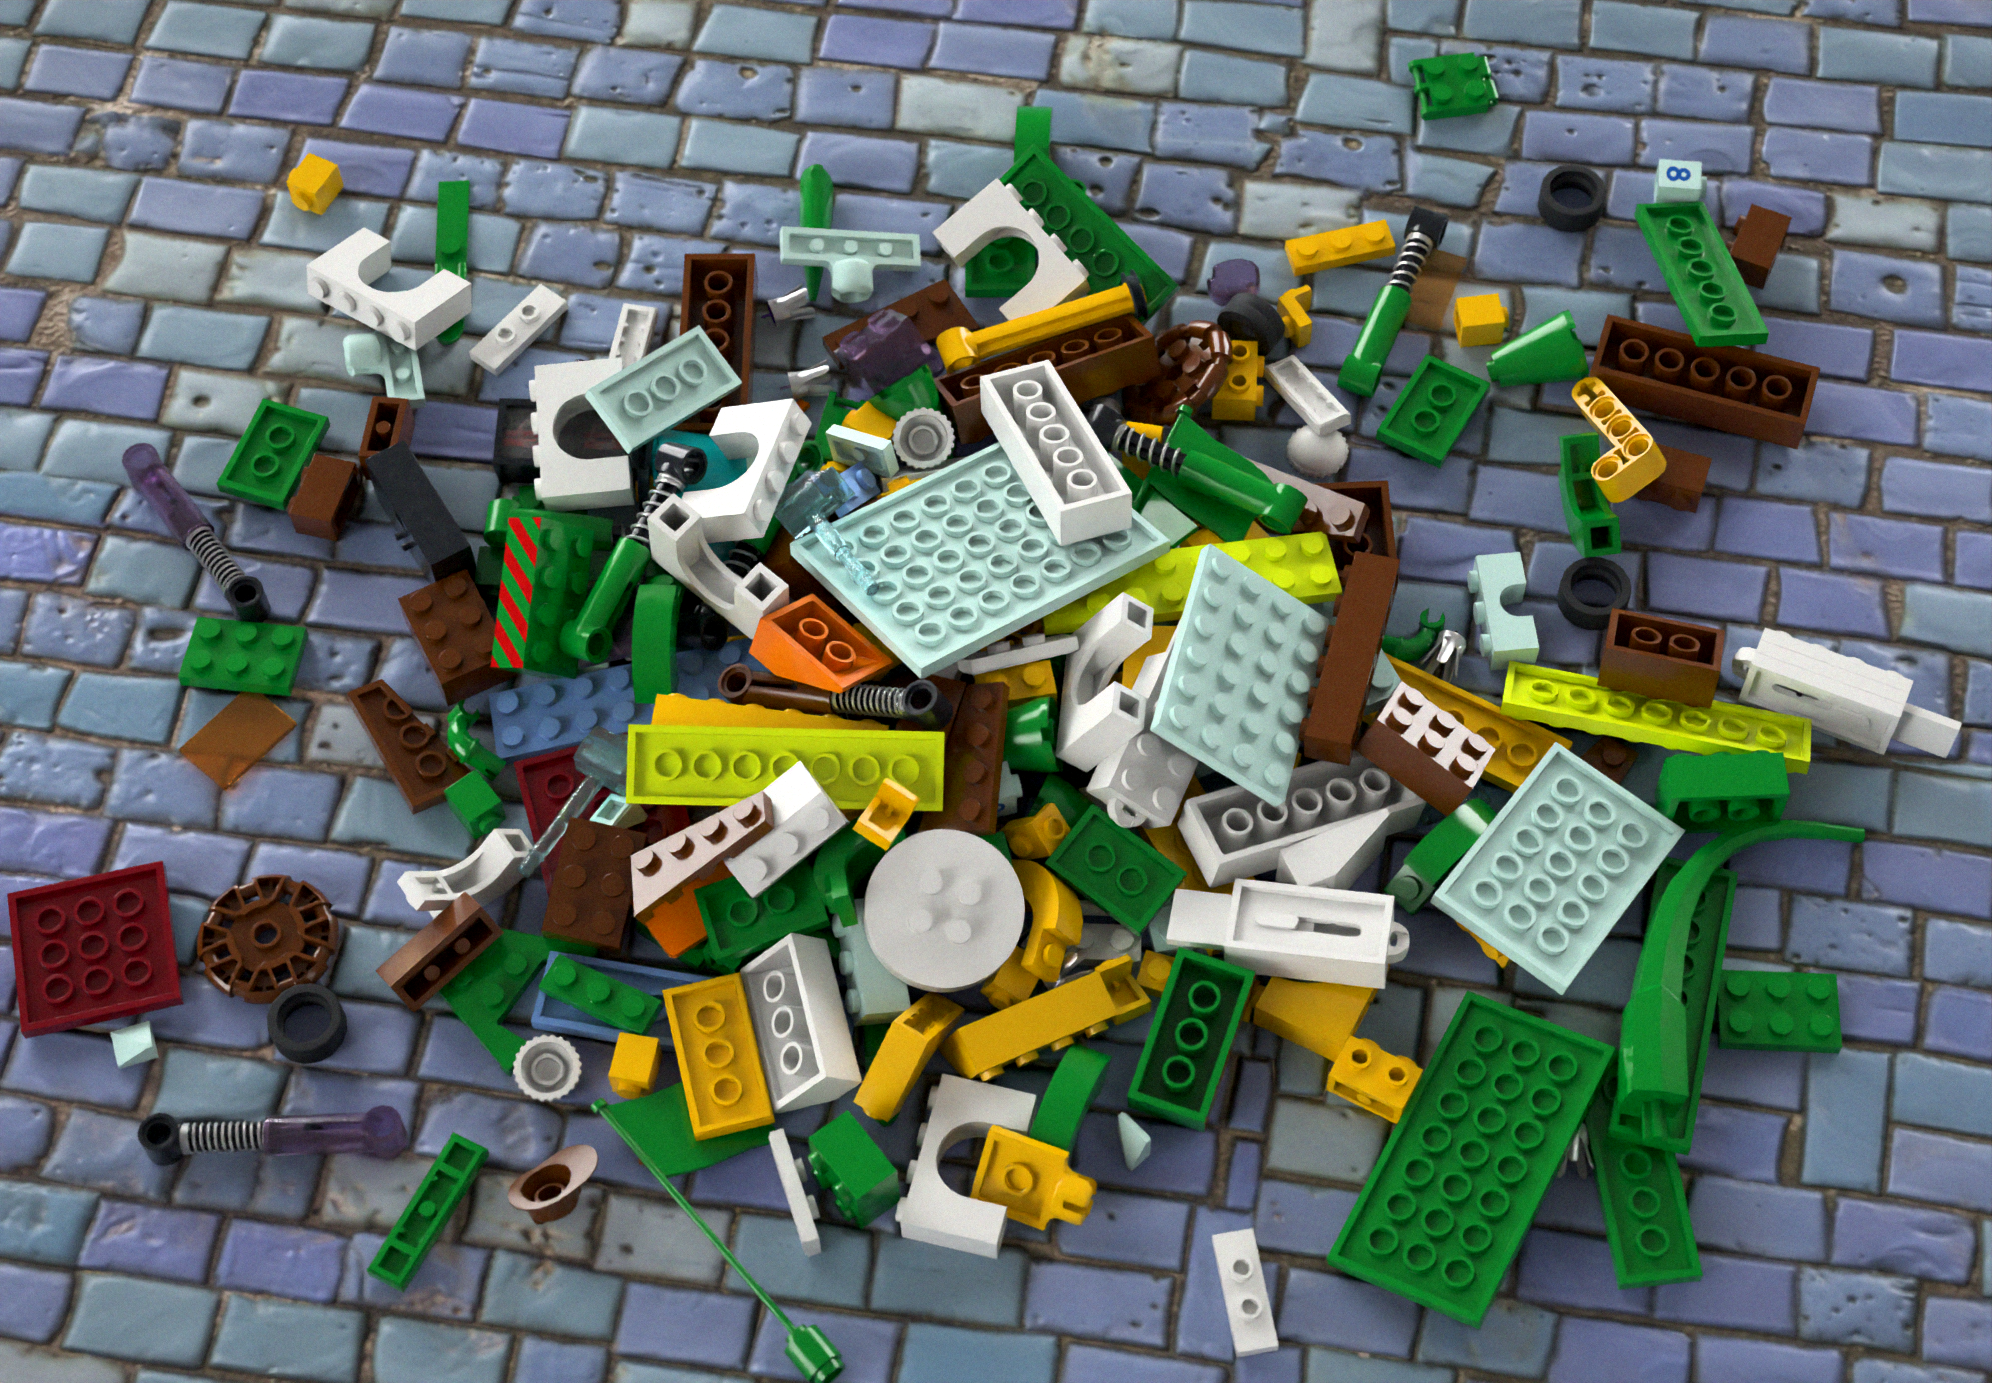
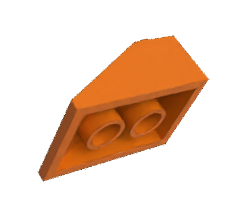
M813 593L761 617L749 650L752 656L776 676L839 694L892 668L894 663Z

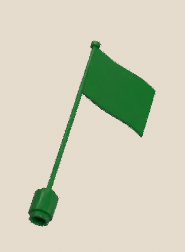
M1184 404L1179 406L1177 410L1178 418L1164 445L1169 442V447L1175 450L1180 447L1181 452L1184 454H1188L1194 449L1272 483L1269 477L1254 463L1213 439L1190 418L1193 410L1189 406ZM1159 466L1150 468L1132 502V508L1136 511L1150 486L1185 516L1215 533L1225 543L1244 541L1255 519L1252 515L1179 484L1178 476L1173 477L1170 471L1162 472ZM1071 632V633H1062V634L1071 635V634H1073L1074 632ZM1066 654L1038 660H1050L1055 685L1060 679H1064Z
M682 1081L651 1095L608 1105L603 1098L597 1099L590 1109L596 1115L601 1114L790 1333L785 1340L788 1344L784 1351L787 1357L810 1383H832L846 1367L841 1360L842 1354L816 1324L809 1327L802 1324L796 1328L667 1179L707 1169L753 1148L770 1145L768 1136L770 1132L776 1130L772 1124L763 1125L696 1142Z

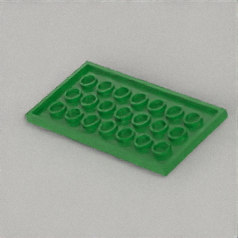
M1467 991L1327 1256L1328 1265L1480 1330L1616 1057V1047Z

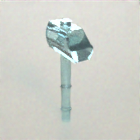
M833 466L821 471L808 469L795 481L790 482L784 487L774 515L795 540L804 537L812 530L823 545L834 555V558L839 560L853 577L854 583L859 585L866 595H875L879 591V585L871 576L870 571L865 569L851 552L850 546L845 544L841 535L827 519L829 515L855 495L854 491Z
M598 725L585 737L574 754L573 759L576 770L586 775V778L565 803L558 816L554 817L553 823L535 846L529 849V853L517 867L520 874L527 878L533 874L567 830L570 816L578 818L603 786L626 797L628 736L626 734L620 733L617 736Z

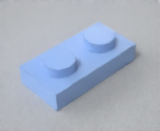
M861 461L819 487L839 518L881 492L876 485L874 475L864 467Z

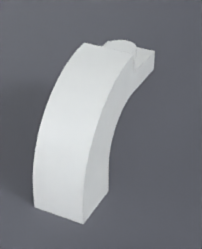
M494 828L481 846L462 862L439 871H405L397 883L405 893L408 903L416 911H429L431 916L435 918L465 891L482 907L500 897L528 873L540 856L521 829Z

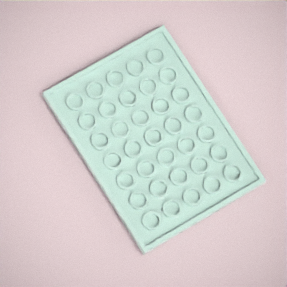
M999 442L790 543L791 555L921 680L1170 552V540L1133 508L1132 528L1060 546Z

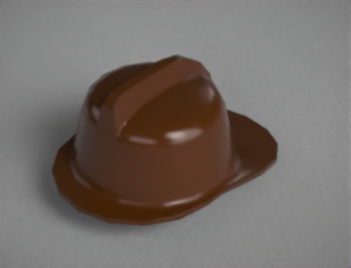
M577 1144L555 1153L536 1168L526 1172L513 1182L507 1194L509 1203L518 1210L527 1211L533 1222L537 1225L565 1218L576 1208L581 1193V1186L591 1178L597 1168L599 1158L596 1150L589 1145Z

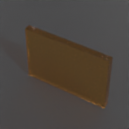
M1432 249L1430 255L1424 257L1426 264L1420 266L1422 273L1416 276L1417 284L1412 285L1414 291L1409 294L1412 298V304L1404 321L1439 331L1443 325L1442 321L1462 271L1467 265V258Z
M243 691L178 750L181 755L218 786L227 791L298 725L296 721L263 694Z

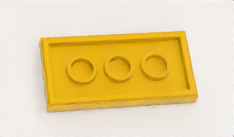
M733 973L662 990L696 1142L775 1123L741 973Z

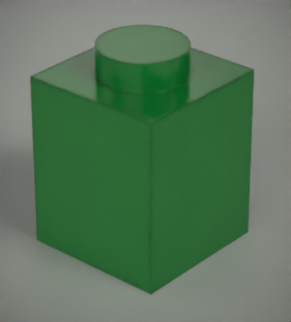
M476 769L444 790L450 810L475 840L484 834H490L494 828L498 829L501 823L507 819L502 801Z

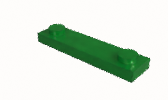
M454 1132L452 1133L366 1271L369 1276L403 1293L405 1292L489 1157L490 1153L487 1148Z

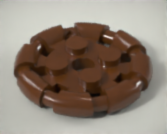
M1192 320L1188 326L1180 323L1154 338L1162 374L1152 377L1145 385L1132 384L1122 389L1123 409L1125 414L1130 413L1132 422L1173 427L1178 418L1177 410L1181 404L1187 405L1193 410L1191 415L1193 417L1200 412L1198 408L1208 399L1211 401L1217 395L1229 374L1227 366L1232 363L1233 347L1228 334L1214 322Z
M282 874L260 875L252 877V882L240 887L237 884L232 886L213 902L208 909L210 915L207 921L202 922L197 938V954L199 961L205 964L204 974L215 988L230 998L239 996L244 998L245 1003L272 1004L283 991L295 985L315 984L329 968L326 963L330 955L336 954L339 940V925L337 917L330 912L332 904L312 884L305 880L299 883L293 881L291 876ZM259 895V900L253 901L247 905L245 904L246 900H249ZM287 895L292 896L289 905L280 903L281 899ZM313 916L316 917V920L305 924L303 918ZM224 921H234L230 931L221 927ZM275 930L277 932V936L272 942L268 944L257 942L258 936L263 931ZM307 945L316 948L312 956L306 955ZM229 950L231 956L220 960L219 957L222 952ZM289 969L292 976L277 982L274 975ZM245 971L251 976L249 983L241 980Z

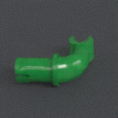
M1429 608L1424 610L1420 614L1419 633L1411 639H1405L1404 636L1397 638L1385 635L1381 647L1383 652L1406 663L1419 660L1429 651L1434 640H1437L1439 633L1444 630V613H1442L1439 621L1428 623Z
M460 700L447 716V721L450 724L447 731L448 744L458 756L461 764L467 763L493 781L504 768L506 761L479 743L480 739L477 737L474 739L470 736L468 730L478 720L480 713L476 709L473 714L469 715L463 707L466 700Z

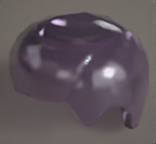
M1230 259L1216 264L1212 269V278L1207 279L1208 295L1212 302L1221 307H1225L1238 293L1246 292L1258 296L1260 292L1259 267L1253 261L1246 259Z

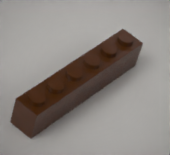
M1355 551L1352 566L1345 565L1341 581V587H1345L1344 595L1337 594L1333 617H1337L1335 626L1328 625L1324 647L1329 649L1327 656L1320 655L1317 664L1316 678H1320L1318 687L1311 686L1307 709H1311V714L1309 718H1302L1298 740L1304 741V757L1350 766L1399 584L1400 559Z

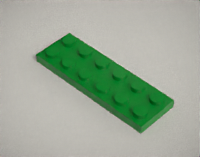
M1035 144L999 179L1004 186L1010 183L1023 198L1019 203L1027 212L1031 208L1035 210L1044 221L1045 225L1042 229L1049 237L1052 234L1058 236L1067 248L1064 254L1071 262L1078 259L1090 274L1086 279L1091 288L1086 293L1087 296L1121 286V272L1129 276L1130 270L1133 269L1146 296L1148 320H1145L1143 316L1139 317V322L1144 326L1181 289L1152 258Z
M1704 202L1637 204L1634 216L1696 346L1711 348L1715 346L1766 344L1769 331Z
M1616 1050V1057L1583 1123L1587 1126L1588 1150L1594 1165L1593 1174L1618 1290L1700 1281L1703 1273L1675 1152L1607 1137L1618 1079L1619 1050Z

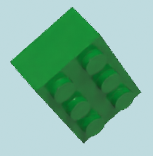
M1757 750L1750 754L1717 752L1706 756H1692L1688 753H1681L1672 757H1666L1654 792L1656 810L1684 829V834L1726 832L1756 822L1780 821L1790 796L1783 752L1770 753L1766 750Z

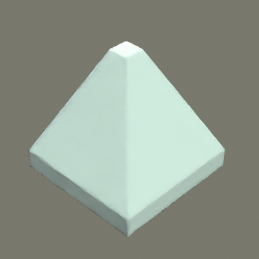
M611 793L589 821L626 829L644 822L648 815L639 804H626V797Z
M150 1021L110 1032L119 1069L158 1058Z
M1121 1112L1118 1115L1117 1132L1126 1167L1133 1171L1150 1155L1151 1137L1126 1113Z

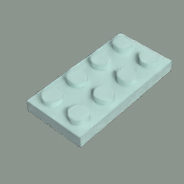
M700 325L591 387L584 396L625 451L630 454L737 390L742 381Z

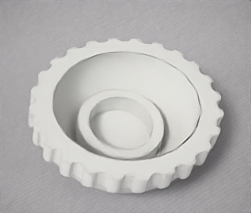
M922 407L921 409L915 408L912 412L908 411L905 416H901L900 421L896 423V429L893 430L894 437H892V442H894L893 448L896 450V455L901 458V462H905L908 467L913 466L914 469L921 468L925 470L926 468L932 469L934 466H939L942 461H946L947 456L951 454V449L954 447L953 441L955 436L953 435L954 429L951 427V422L947 421L945 415H941L940 411H934L933 408L926 409Z
M1304 425L1301 429L1298 428L1296 433H1292L1291 438H1289L1286 447V458L1289 459L1288 463L1299 474H1304L1306 477L1312 476V478H1324V476H1331L1332 473H1337L1339 469L1343 468L1349 453L1347 449L1348 443H1346V438L1342 437V433L1337 430L1319 437L1309 425Z
M555 1035L536 1036L532 1041L528 1040L525 1046L520 1047V1052L516 1053V1060L513 1062L515 1067L513 1074L516 1076L515 1082L519 1084V1089L523 1090L526 1096L530 1095L533 1100L539 1099L541 1102L545 1100L552 1102L554 1099L560 1100L562 1096H567L570 1090L575 1089V1084L579 1082L578 1077L581 1075L580 1067L582 1064L579 1061V1054L575 1052L576 1048L572 1047L569 1041H564L562 1037L557 1038Z

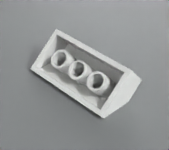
M790 933L740 969L774 1113L788 1112L837 1100L862 1083L825 939Z

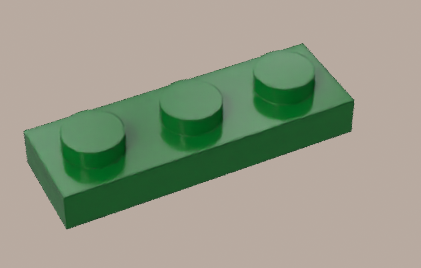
M559 953L538 986L540 991L546 993L547 996L569 1006L571 1005L577 1010L634 1035L646 1036L663 1009L661 1000Z

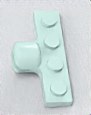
M782 226L779 232L781 264L827 268L831 274V293L836 300L843 303H859L869 299L873 291L874 270L918 272L921 267L919 234Z
M377 330L372 333L352 334L344 338L345 364L350 376L362 377L380 374L385 379L387 397L409 399L411 409L426 407L417 350L415 351Z

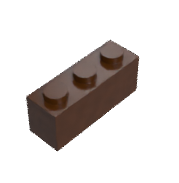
M465 891L375 971L414 1013L504 932L482 906Z

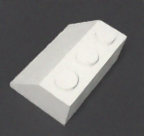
M801 761L763 790L772 800L774 829L732 859L727 855L722 859L752 898L761 895L850 823Z

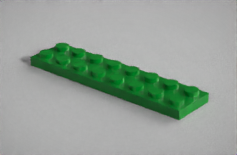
M1667 856L1657 869L1643 945L1655 908L1668 883L1688 861ZM1719 868L1704 889L1697 902L1691 921L1684 958L1681 1003L1686 1008V1053L1689 1096L1675 1117L1667 1119L1668 1143L1666 1145L1658 1144L1653 1148L1687 1156L1692 1145L1738 872ZM1617 1079L1607 1137L1648 1146V1143H1644L1642 1138L1641 1117L1618 1113Z

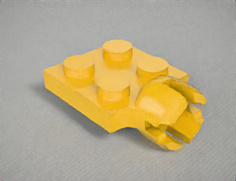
M993 1124L988 1131L969 1198L1006 1206L1008 1218L1045 1231L1050 1219L1054 1218L1077 1226L1082 1225L1092 1208L1093 1199L1091 1197L1093 1194L1096 1195L1097 1182L1093 1178L1070 1169L1068 1166L1070 1152Z

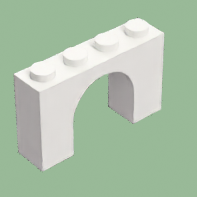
M996 178L932 232L939 245L960 268L989 243L1003 237L1024 239L1038 250L1039 263L1032 280L999 308L1006 321L1080 299L1091 290L1086 279L1090 275L1078 259H1075L1073 262L1068 259L1064 254L1067 248L1056 234H1052L1050 237L1042 229L1045 223L1034 209L1031 208L1027 212L1019 203L1023 198L1010 183L1004 186Z
M362 228L306 265L308 294L415 351L472 312L471 283L445 269L422 285L409 291L383 292L370 288L369 284L391 270V243L389 240L366 228Z
M622 357L534 366L535 380H529V392L531 402H536L537 412L531 413V426L533 435L538 434L539 445H534L532 450L535 468L540 467V478L534 479V487L537 501L543 500L547 511L565 512L635 505L633 470L629 456L579 459L568 455L558 446V438L563 426L575 415L587 410H594L593 406L584 396L588 389L624 369Z
M794 399L721 408L709 435L728 460L757 457L751 467L740 478L726 486L716 489L684 492L681 499L702 515L703 534L707 543L764 537L811 426L810 420Z
M673 493L647 518L652 559L752 641L761 617L789 605V585L759 562L743 579L726 567L705 540L702 515Z
M1124 592L1071 634L1077 636L1079 650L1066 654L1056 757L1085 772L1090 771L1144 729L1146 698L1116 681L1107 687L1120 664L1152 637L1154 609Z
M942 1073L939 1087L932 1086L930 1090L927 1110L932 1111L929 1123H921L917 1137V1146L921 1147L918 1160L912 1159L910 1161L906 1183L911 1184L908 1197H900L895 1221H899L901 1224L902 1237L998 1259L1007 1225V1207L964 1197L953 1192L942 1181L938 1173V1167L944 1154L954 1144L973 1137L987 1138L988 1131L993 1124L1029 1137L1037 1113V1095Z

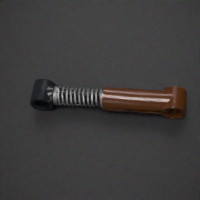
M741 663L727 667L718 679L719 692L731 704L736 705L758 704L766 709L780 711L796 709L804 714L812 715L834 714L841 716L843 713L863 714L865 716L894 717L905 719L908 722H917L926 731H938L944 728L953 716L952 703L931 681L925 679L911 683L906 689L891 688L890 686L886 688L885 686L880 687L878 685L874 687L873 685L868 686L866 684L862 686L858 684L839 694L779 677L772 672L751 670Z

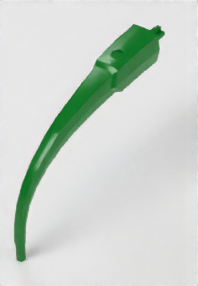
M1804 820L1752 823L1726 831L1698 849L1668 883L1655 908L1636 967L1630 1001L1623 1010L1618 1055V1113L1641 1117L1642 1138L1644 1143H1648V1147H1656L1658 1144L1666 1145L1668 1143L1667 1119L1675 1117L1689 1096L1686 1053V1008L1681 1003L1684 958L1690 925L1697 902L1712 876L1731 856L1757 843L1790 838L1829 839L1863 843L1865 838L1864 828Z

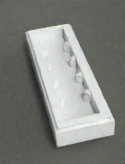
M540 284L469 351L471 359L498 376L568 309L567 301Z
M623 303L609 358L622 357L624 367L626 368L649 354L659 317L658 308Z
M1295 355L1264 367L1263 377L1319 437L1351 424V414Z
M1035 633L1023 636V643L1010 645L1009 641L994 642L987 646V651L970 654L957 661L958 668L963 673L976 675L1077 652L1079 650L1077 636L1059 634L1045 637V633Z
M783 1128L772 1131L768 1136L771 1151L804 1253L808 1257L822 1253L819 1236L813 1221L820 1218L813 1194L805 1196L801 1184L808 1181L802 1159L793 1160Z
M1253 1228L1212 1235V1243L1236 1356L1242 1357L1277 1351L1279 1345Z

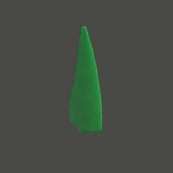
M813 164L805 169L800 178V227L831 229L834 186L831 176L820 164ZM803 266L809 301H816L824 267Z

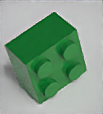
M849 1110L808 1137L810 1154L807 1157L813 1166L810 1174L821 1190L825 1191L829 1188L837 1198L834 1204L847 1222L853 1219L859 1228L863 1229L899 1203L900 1192L897 1170Z

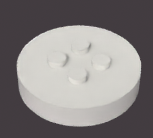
M950 829L924 831L896 844L876 866L869 880L863 901L865 934L873 953L880 963L893 976L910 986L921 990L942 993L973 987L998 971L1009 958L1020 938L1025 914L1024 896L1020 881L1013 867L1003 854L993 845L975 835Z

